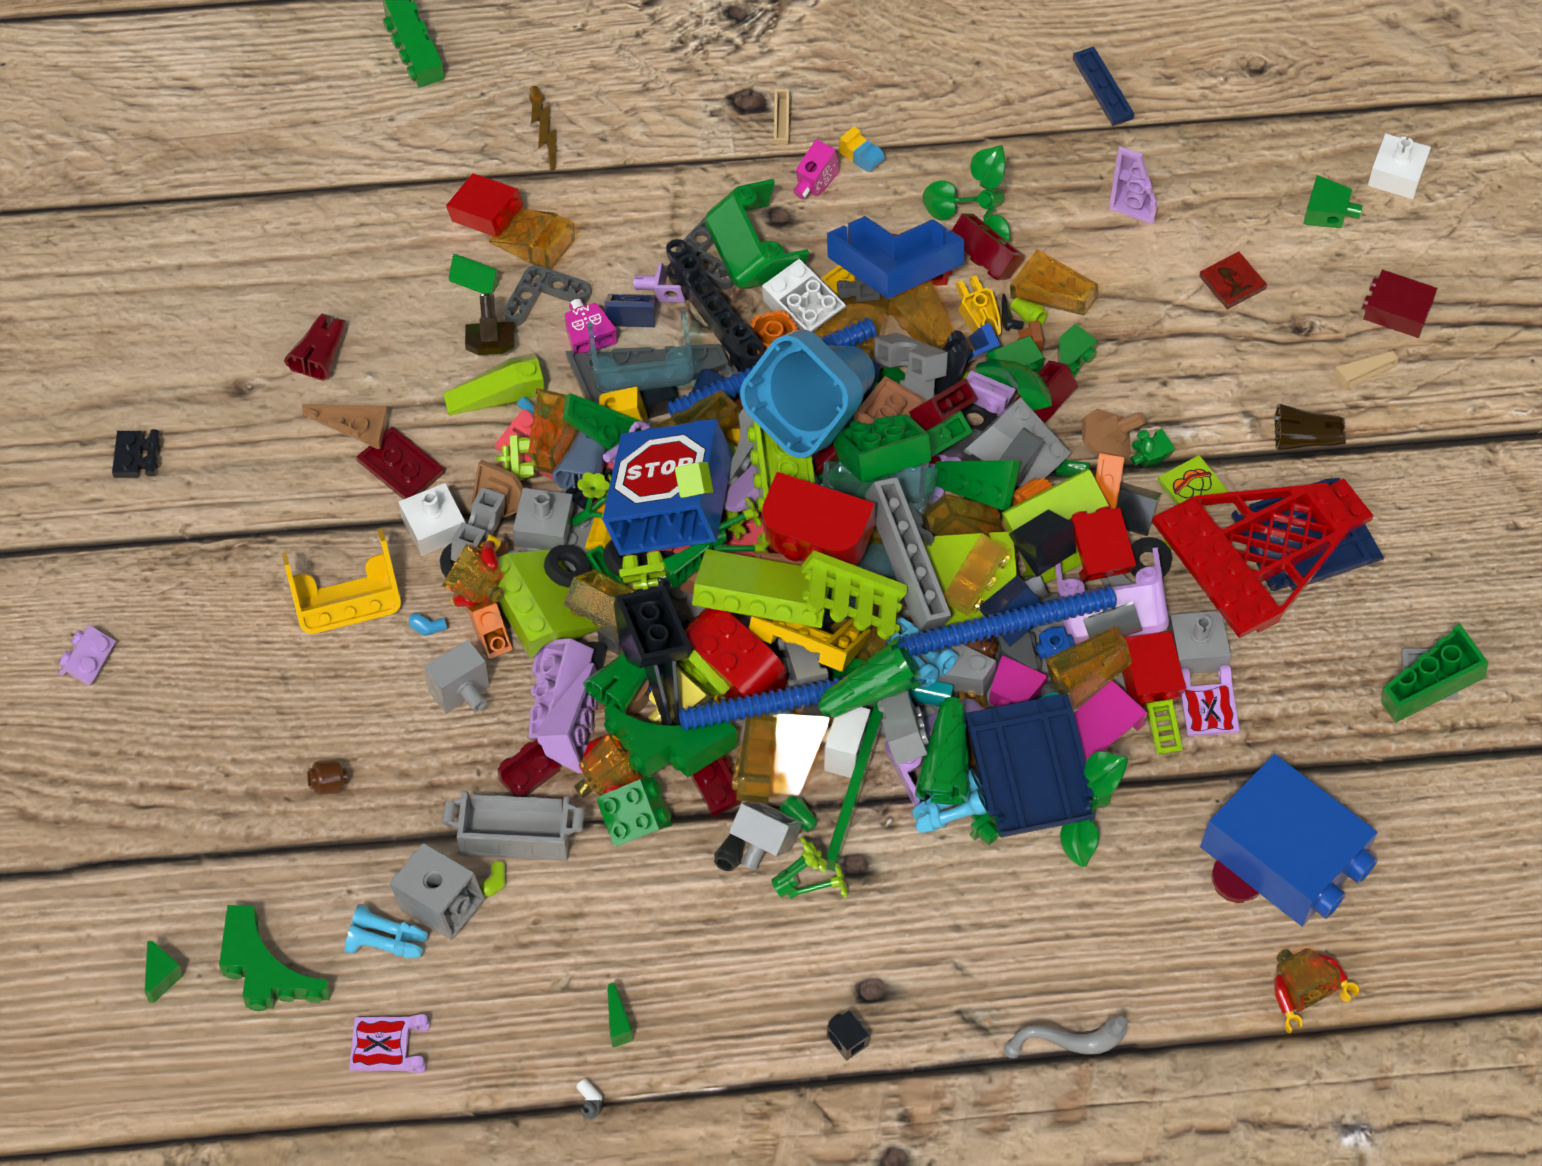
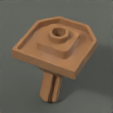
M1096 409L1082 419V441L1092 454L1099 456L1100 452L1125 456L1124 463L1126 464L1130 459V430L1144 425L1146 420L1141 412L1123 417Z
M481 460L477 466L472 504L481 488L484 487L506 495L504 518L517 513L524 487L516 474L511 472V465L510 471L503 469V461L493 465Z

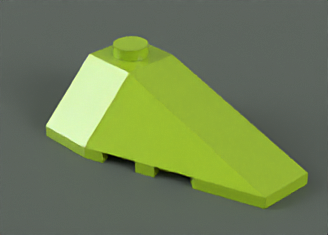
M532 353L510 358L443 393L448 415L451 416L515 402L524 396L528 399L545 395L538 358Z

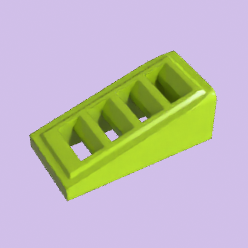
M1173 699L1147 703L1145 711L1147 712V720L1156 755L1183 751ZM1163 711L1167 712V715L1155 717L1154 714ZM1169 720L1170 725L1157 727L1156 722ZM1172 731V735L1159 737L1158 732ZM1174 740L1175 745L1161 747L1160 742Z

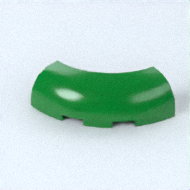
M991 360L977 363L975 368L977 373L1018 389L1021 398L1032 410L1052 406L1051 393L1046 383L1030 367L1008 360Z

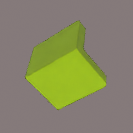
M697 462L675 467L681 498L713 493L708 462Z

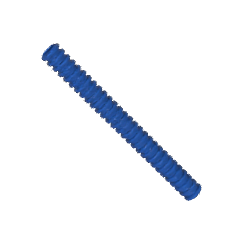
M866 317L863 322L859 320L856 325L852 323L849 328L845 326L842 331L838 329L835 334L831 332L828 337L827 335L822 336L821 340L827 346L855 347L856 343L860 345L863 340L867 342L870 337L876 338L877 333L872 320ZM746 368L745 372L739 371L738 375L732 374L731 378L725 377L724 381L717 380V384L710 383V387L703 386V390L696 389V393L689 392L688 396L682 395L681 399L675 398L674 402L668 401L667 408L671 418L678 422L679 418L685 419L688 414L692 416L695 411L700 413V409L707 410V406L714 407L715 403L721 404L722 400L728 401L729 397L735 398L736 394L740 395L741 385L752 369Z
M1105 586V589L1098 588L1097 591L1092 589L1089 593L1087 591L1082 592L1081 595L1076 593L1074 597L1068 595L1066 599L1059 597L1058 601L1051 599L1050 603L1043 601L1042 605L1041 603H1036L1035 606L1028 605L1027 608L1022 606L1019 610L1017 608L1012 609V612L1009 610L1004 611V614L998 612L996 616L989 614L988 618L981 616L980 620L973 618L972 622L965 620V623L958 622L957 625L952 623L949 627L944 625L941 629L938 627L934 628L933 631L928 629L926 633L919 631L918 635L911 633L910 637L903 635L902 639H900L902 643L897 648L902 649L906 647L911 657L912 655L920 656V653L925 655L928 654V651L933 653L936 652V649L939 651L943 650L944 647L950 649L952 645L958 647L960 643L966 645L968 641L974 643L975 639L982 641L984 637L990 639L992 635L993 637H998L999 634L1006 635L1007 632L1022 631V628L1025 630L1030 629V626L1036 628L1038 624L1044 626L1046 622L1052 624L1054 620L1060 622L1061 618L1068 620L1069 617L1076 618L1077 615L1092 614V611L1097 613L1100 609L1105 611L1108 607L1113 609L1116 606V596L1110 586ZM887 639L885 645L887 646V643L890 642V641H892V640H891V639Z
M841 676L839 680L835 677L833 681L825 679L823 683L821 680L817 681V684L810 682L808 686L806 684H801V687L794 685L793 689L785 687L783 691L781 688L777 689V692L769 690L768 694L761 692V695L754 693L752 697L745 695V698L739 696L736 700L729 698L727 702L724 699L720 703L713 701L712 705H709V703H705L704 706L698 704L696 708L689 706L686 710L683 707L679 711L681 727L684 731H688L689 728L695 730L697 726L704 728L707 724L709 727L713 726V723L720 725L722 721L725 723H729V720L736 722L737 718L745 720L747 716L750 719L754 715L761 717L762 713L769 715L770 712L776 714L778 710L785 712L786 709L791 711L794 707L801 709L803 705L805 707H809L810 704L816 706L821 701L820 695L824 694L825 690L846 676Z

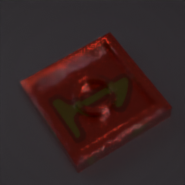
M1239 251L1200 271L1199 274L1202 281L1227 310L1267 288V283Z

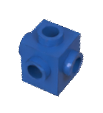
M1064 626L1060 628L1050 627L1039 634V644H1036V649L1040 659L1045 658L1049 671L1074 664L1072 649H1075L1074 640L1071 634L1066 635Z

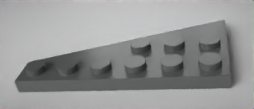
M720 344L690 345L689 348L674 349V346H665V349L652 350V347L616 348L611 352H597V349L588 350V353H574V350L565 351L566 358L584 399L599 404V397L603 393L638 387L640 392L641 385L669 378L673 387L697 379L702 369L708 368L716 373L723 369L725 364L728 363L729 365Z

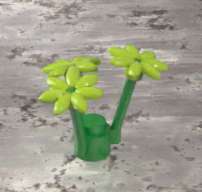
M745 496L747 509L742 511L743 514L739 515L738 512L725 510L728 518H723V523L720 524L717 542H711L713 550L720 552L753 551L754 554L756 552L769 553L766 549L769 545L765 538V532L757 536L758 544H753V546L722 545L723 542H726L724 530H727L728 534L734 532L737 540L741 538V533L746 534L745 528L741 525L745 519L747 521L753 518L755 526H761L759 513L755 510V504L749 497Z
M799 838L805 849L801 853L802 856L787 869L778 873V876L771 879L776 892L781 898L788 894L789 898L792 899L800 894L830 886L833 888L840 887L844 898L848 894L846 883L843 880L844 874L838 863L835 864L837 876L830 878L829 881L796 889V886L799 885L796 874L808 866H813L815 870L819 867L822 873H825V867L828 864L821 857L822 852L820 850L816 851L814 844L808 843L804 838Z

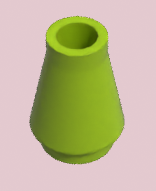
M1016 297L1011 303V310L1016 312L1028 325L1029 321L1039 320L1041 326L1047 318V311L1044 310L1042 305L1023 300L1019 297Z

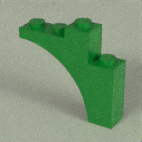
M614 705L604 710V727L606 731L621 741L623 747L629 751L628 762L631 768L639 771L645 778L671 763L675 770H680L688 778L737 747V729L730 722L725 723L722 721L720 725L713 723V726L710 727L707 724L704 728L697 726L695 730L689 728L688 731H684L681 725H657L635 719L623 713Z
M227 905L219 967L222 975L229 979L238 980L245 977L242 998L246 1008H250L253 1011L274 1009L275 999L283 1002H292L294 999H299L310 1003H320L322 1000L330 1001L331 989L327 979H317L296 973L277 961L266 949L259 936L258 914L255 906Z

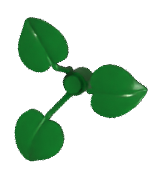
M1002 145L980 150L972 157L970 164L971 174L976 180H980V186L986 189L981 191L978 196L955 198L956 187L951 182L945 180L933 182L924 190L922 201L930 215L935 219H950L956 212L955 202L978 201L982 208L988 209L983 216V222L1010 242V227L1007 220L997 214L989 216L992 212L996 211L995 207L1000 206L1004 201L1002 191L997 188L1002 183L1005 174V153Z
M1099 751L1093 753L1088 758L1084 772L1086 778L1090 781L1087 786L1094 793L1090 797L1092 799L1090 804L1092 813L1096 812V808H1105L1110 804L1111 794L1116 790L1125 773L1128 757ZM1091 820L1063 825L1060 832V842L1064 852L1077 865L1087 867L1099 843V831L1096 825Z

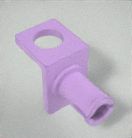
M663 263L658 264L655 275H634L633 286L635 290H654L658 302H685L686 298L680 285H666L667 274ZM673 291L676 292L678 296H668L665 292Z

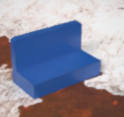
M990 323L981 326L968 337L975 351L969 354L965 365L985 357L988 352L993 351L1000 345Z

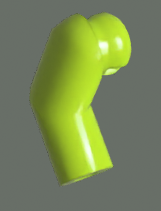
M493 862L491 864V876L479 884L483 897H491L504 888L505 864L503 862Z

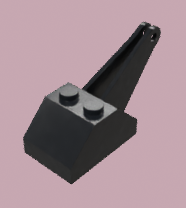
M660 586L615 596L614 611L618 639L627 662L638 668L645 669L662 725H681L676 660L689 658L692 648L666 587ZM657 664H661L665 693Z

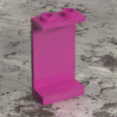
M1110 678L1073 708L1085 761L1087 762L1093 753L1106 750L1132 727L1138 731L1145 725L1147 712Z

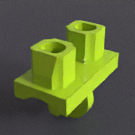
M511 435L510 452L509 446H502V456H495V461H503V469L510 471L511 461V471L516 474L519 481L537 475L536 462H524L523 453L535 452V439L522 437V435Z
M660 551L647 553L648 565L639 566L637 555L624 556L623 569H619L620 578L623 579L624 584L633 582L634 590L642 588L646 590L650 589V587L659 586L658 578L666 577L662 562L663 557Z

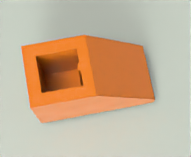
M488 597L486 598L487 604L477 601L478 603L474 607L466 608L487 658L491 659L513 649L497 604Z

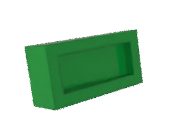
M1064 460L1057 467L1056 474L1072 477L1086 469L1090 470V463Z

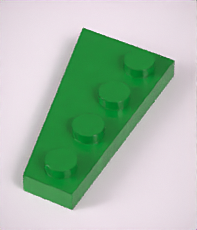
M572 393L565 396L562 419L607 450L618 445L621 434L629 433L633 423L640 421Z
M936 461L931 486L942 488L953 494L1001 510L1010 509L1021 461Z

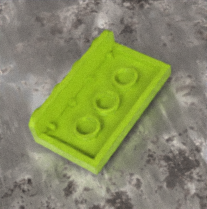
M753 420L751 427L747 428L748 442H752L753 450L750 451L751 465H755L756 473L753 474V485L759 492V497L756 498L757 512H761L762 515L763 503L776 472L814 484L815 478L811 455L804 458L789 455Z

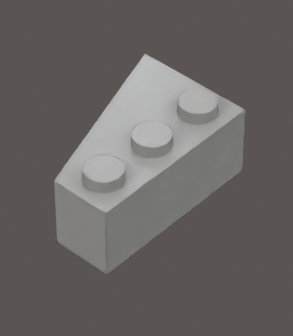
M961 643L958 647L952 645L950 649L958 655L957 662L943 677L938 674L936 681L952 684L953 691L955 692L961 690L964 693L969 692L984 696L994 680L996 660ZM944 647V649L941 650V651H939L938 649H936V650L941 653L942 651L946 650L947 648ZM920 653L919 657L926 664H930L929 661L922 655V653Z
M780 637L776 638L778 650H783L785 657L782 658V664L785 667L786 673H789L790 680H787V685L790 689H793L794 685L801 687V684H806L808 686L810 682L817 684V681L821 680L823 683L825 679H828L827 668H823L822 664L818 662L819 652H810L801 645L787 643Z
M905 691L896 696L878 701V709L883 714L882 723L887 742L896 765L927 755L925 745L929 744V739L926 734L925 720L920 707H914L909 692Z

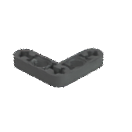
M705 216L686 236L684 241L697 255L700 264L710 263L712 265L710 269L703 271L713 285L721 290H728L734 284L723 262L706 252L714 242L705 225ZM697 236H705L707 240L699 243L695 241V238ZM681 247L676 248V252L683 250Z
M539 265L530 266L525 270L505 306L506 322H514L515 326L522 325L528 318L541 292L568 302L581 299L585 304L591 296L590 286L584 280ZM555 281L564 283L561 288H553L551 284ZM523 292H529L532 294V296L528 299H522L519 297V295ZM518 306H520V307H519V312H520V314H518V313L515 314V313L517 312V310H518Z

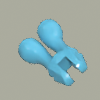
M900 617L896 620V624L900 625L899 631L902 634L894 633L890 639L894 640L895 637L902 639L903 635L910 637L911 633L918 635V632L921 630L914 627L915 624ZM946 649L941 653L937 650L933 653L928 651V654L925 655L922 653L930 664H926L919 656L912 655V659L921 675L915 679L923 681L921 687H928L934 684L938 674L943 677L951 670L957 662L958 655L951 649Z
M973 769L968 770L969 800L967 803L965 802L943 811L953 805L932 803L930 797L926 802L923 801L912 809L913 818L917 820L915 825L919 833L934 832L938 828H946V824L953 820L975 814L983 815L988 813L981 783Z
M358 904L353 915L352 925H350L344 951L354 954L361 946H370L393 953L395 956L420 958L423 949L417 945L407 943V939L415 942H426L428 932L416 925L410 926L404 921L398 923L371 913L367 906ZM363 928L384 931L396 935L395 939L366 931Z

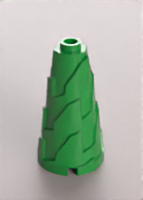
M896 638L888 642L887 646L846 675L845 678L825 690L824 694L820 695L821 701L818 702L823 715H830L832 718L839 717L862 706L870 705L887 697L896 696L910 689L913 691L922 686L923 681L921 679L915 681V678L921 675L907 648H897L902 641Z
M946 697L945 701L940 702L938 715L929 737V744L926 747L927 755L924 756L915 786V796L925 801V794L931 795L932 803L957 805L963 804V801L967 803L969 800L965 705L961 703L959 698Z

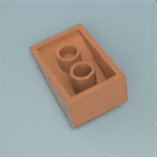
M884 376L855 412L852 421L859 420L860 423L869 424L873 423L875 418L907 414L913 419L909 411L927 400Z

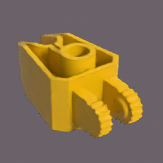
M975 275L970 277L973 293L969 294L962 280L956 282V287L962 300L958 312L972 333L981 326L990 323L998 339L1001 334V322L993 291L988 288L983 289L978 277Z

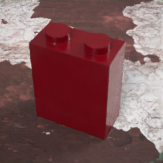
M1382 269L1379 278L1374 277L1369 291H1372V295H1366L1362 306V309L1366 310L1363 320L1419 338L1438 288Z

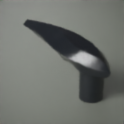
M1004 293L1002 294L1003 327L1006 331H1009L1010 328L1021 330L1023 329L1024 321L1012 319L1009 303Z

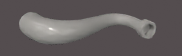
M1121 1016L1116 1019H1110L1101 1029L1089 1034H1072L1040 1025L1028 1026L1020 1030L1013 1040L1007 1042L1004 1047V1053L1007 1057L1015 1059L1020 1055L1022 1051L1021 1046L1027 1039L1041 1038L1072 1052L1090 1055L1100 1054L1111 1050L1123 1040L1127 1034L1125 1026L1127 1021Z

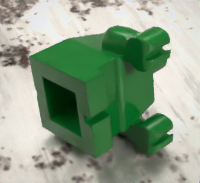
M1162 428L1156 431L1151 438L1147 430H1142L1137 434L1138 440L1134 441L1131 445L1136 453L1130 459L1135 466L1140 463L1144 467L1159 464L1171 457L1175 447Z

